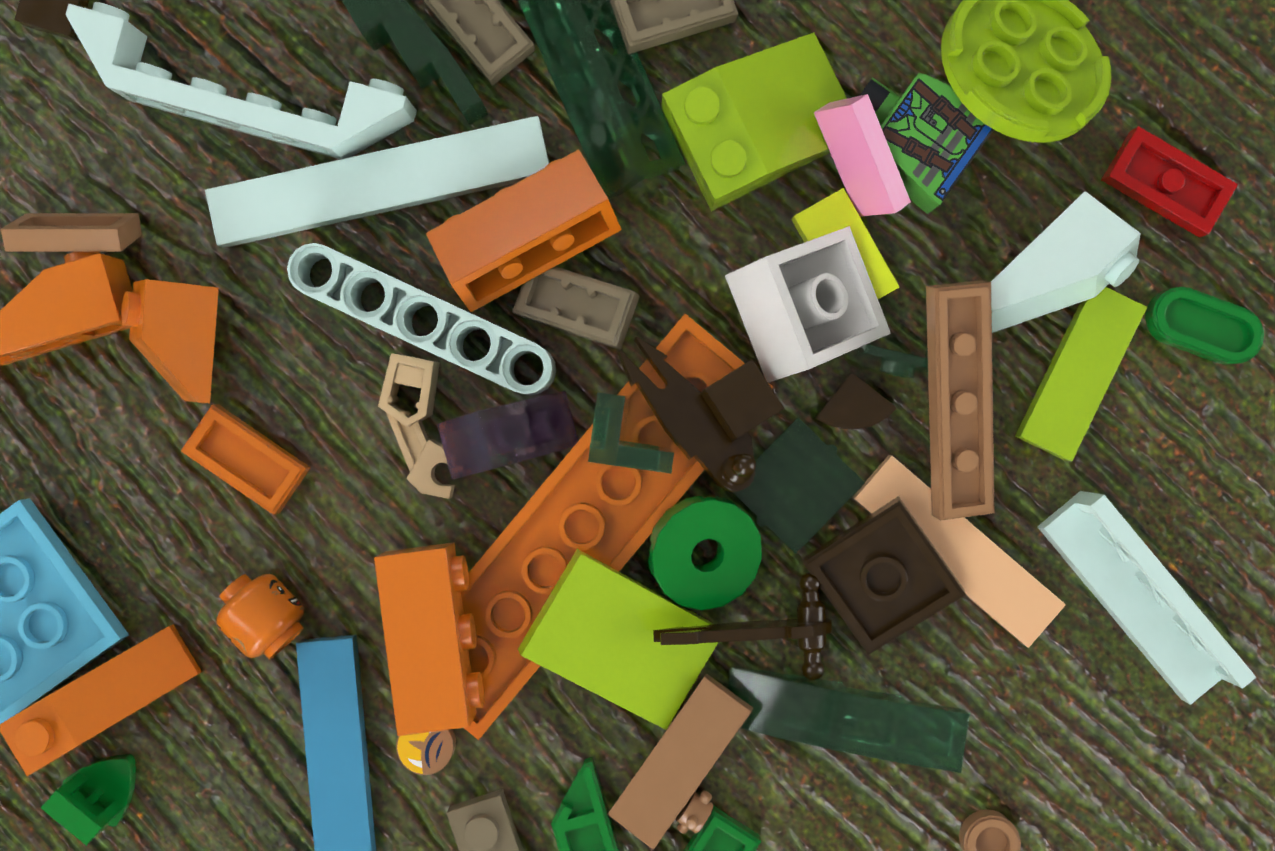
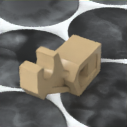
M391 353L378 407L386 412L410 471L407 480L422 494L450 499L453 497L455 485L440 483L436 479L434 472L439 463L458 466L460 455L434 439H429L422 424L423 420L433 415L440 362ZM400 384L421 388L420 400L416 403L418 413L413 416L410 411H405L395 404L399 402L397 393Z

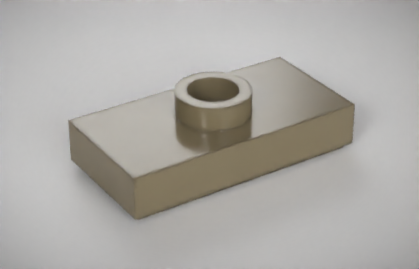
M422 0L492 86L536 50L533 42L498 0Z
M610 0L628 54L734 23L738 16L734 0Z
M553 267L522 284L512 313L519 317L621 350L640 296L635 291L559 267Z

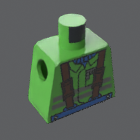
M918 73L901 97L872 77L859 96L868 94L909 198L922 211L929 214L941 205L994 129L976 118L960 101L950 85L927 74Z

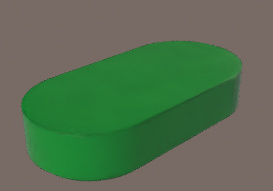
M1175 287L1161 291L1151 299L1146 309V326L1156 340L1218 364L1229 365L1247 362L1257 355L1263 345L1264 329L1261 321L1252 311L1192 288Z

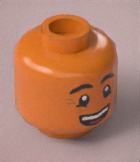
M245 573L233 581L219 595V598L225 605L218 613L216 624L246 657L255 658L264 654L268 659H272L304 630V626L300 623L304 615L303 604L273 574L266 573L251 580Z

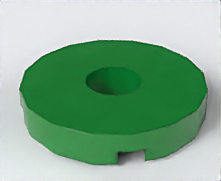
M695 496L682 500L667 509L653 527L649 540L651 543L649 550L650 558L648 556L649 570L659 588L666 596L680 606L697 610L722 607L741 596L756 578L762 559L761 535L752 518L729 499L721 497L703 498L702 496ZM703 540H716L717 552L715 557L703 565L693 564L691 555L694 547Z

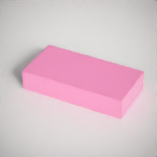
M868 94L829 102L814 112L846 192L860 217L897 213L911 203Z

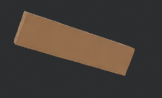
M980 280L926 286L932 516L941 521L992 514L995 512L991 282Z

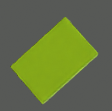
M577 549L524 637L518 651L522 657L667 730L718 642L687 645H661L660 642H654L653 630L682 626L712 625L714 623Z

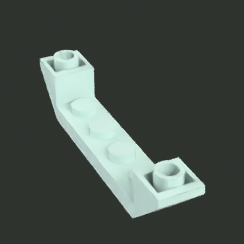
M94 2L92 10L68 4L65 15L105 86L134 103L337 159L350 158L414 122L417 110L409 99L403 96L404 89L379 79H370L369 86L352 81L349 82L338 126H335L337 121L335 117L314 109L303 108L301 116L280 111L282 106L280 102L263 95L247 93L245 101L226 96L227 88L205 79L192 77L190 85L171 80L172 73L141 62L147 36L128 22L130 15L127 12L100 2Z

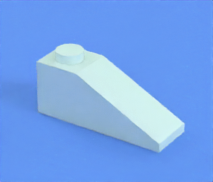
M1084 191L991 281L992 333L1095 298L1109 283L1113 287L1122 284L1139 263L1137 251L1141 233Z

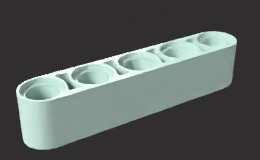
M317 243L305 244L296 249L289 258L287 266L289 280L294 288L301 293L514 392L535 395L547 390L555 379V361L551 354L538 344L325 245ZM328 258L332 266L331 278L326 284L314 287L310 280L311 268L317 261ZM380 282L385 291L384 302L378 309L367 312L361 304L362 291L369 284ZM433 306L437 312V326L430 334L418 336L412 327L413 315L421 307ZM473 330H485L490 337V350L482 359L471 361L463 351L464 339ZM524 354H537L543 362V374L536 383L525 386L518 382L515 377V362Z

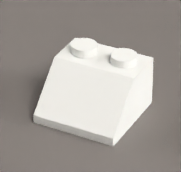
M850 226L771 254L725 275L767 382L809 370L891 334Z

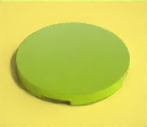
M963 0L945 26L941 41V56L945 74L953 91L976 118L1006 136L1036 143L1054 142L1068 138L1081 130L1101 110L1111 87L1110 59L1108 56H1102L1095 39L1087 29L1086 25L1090 20L1069 0Z

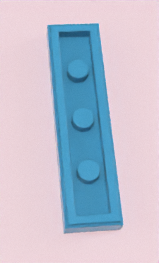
M357 635L300 640L296 643L314 851H376Z

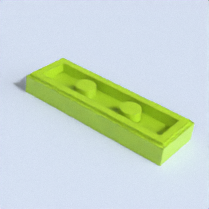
M1107 287L1095 298L1080 302L1015 437L1064 461L1072 462L1141 322L1147 306Z

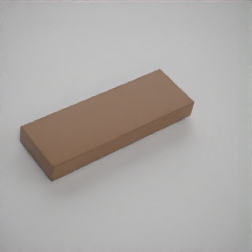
M706 674L607 815L654 850L748 718L753 707Z

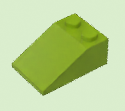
M813 32L715 67L663 93L662 113L712 212L830 153L814 112L829 102L847 99Z

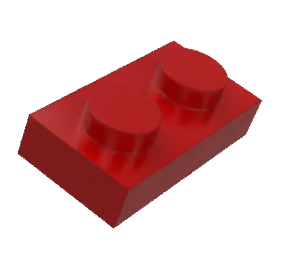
M1139 126L1128 133L1101 181L1199 238L1210 234L1238 186L1234 181Z

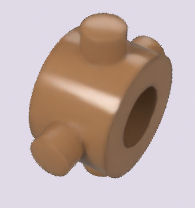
M704 790L700 795L694 792L676 817V821L679 823L677 829L681 833L685 834L688 830H691L696 834L706 823L713 809V803L710 802L712 795L708 791Z

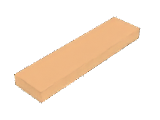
M888 455L852 498L872 514L899 496L960 582L966 596L1019 642L1029 648L1066 604L965 517L940 521L932 516L931 488L895 457Z

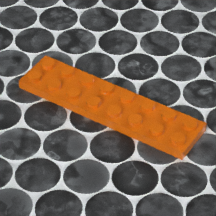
M687 314L681 317L656 347L657 350L667 355L665 361L700 392L745 364ZM646 359L639 369L659 389H665V383L648 359ZM629 381L625 384L469 571V589L461 591L464 614L472 613L475 621L477 644L476 649L469 650L471 672H480L482 677L484 706L476 708L477 714L470 726L464 729L477 740L482 737L540 667V665L522 657L518 648L576 550L579 549L611 568L620 571L650 536L653 527L667 509L674 506L705 470L694 456L689 460L664 431L636 383L632 387Z

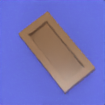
M26 213L1 228L5 252H121L142 236L139 213Z

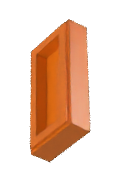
M219 404L211 405L181 449L182 453L273 515L281 513L311 468Z

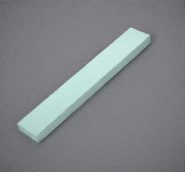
M534 116L205 190L216 244L219 247L226 248L515 184L545 168L549 164L539 116Z

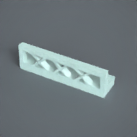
M1079 491L1037 526L1181 700L1191 705L1221 679L1243 689L1256 678L1253 672L1104 494Z

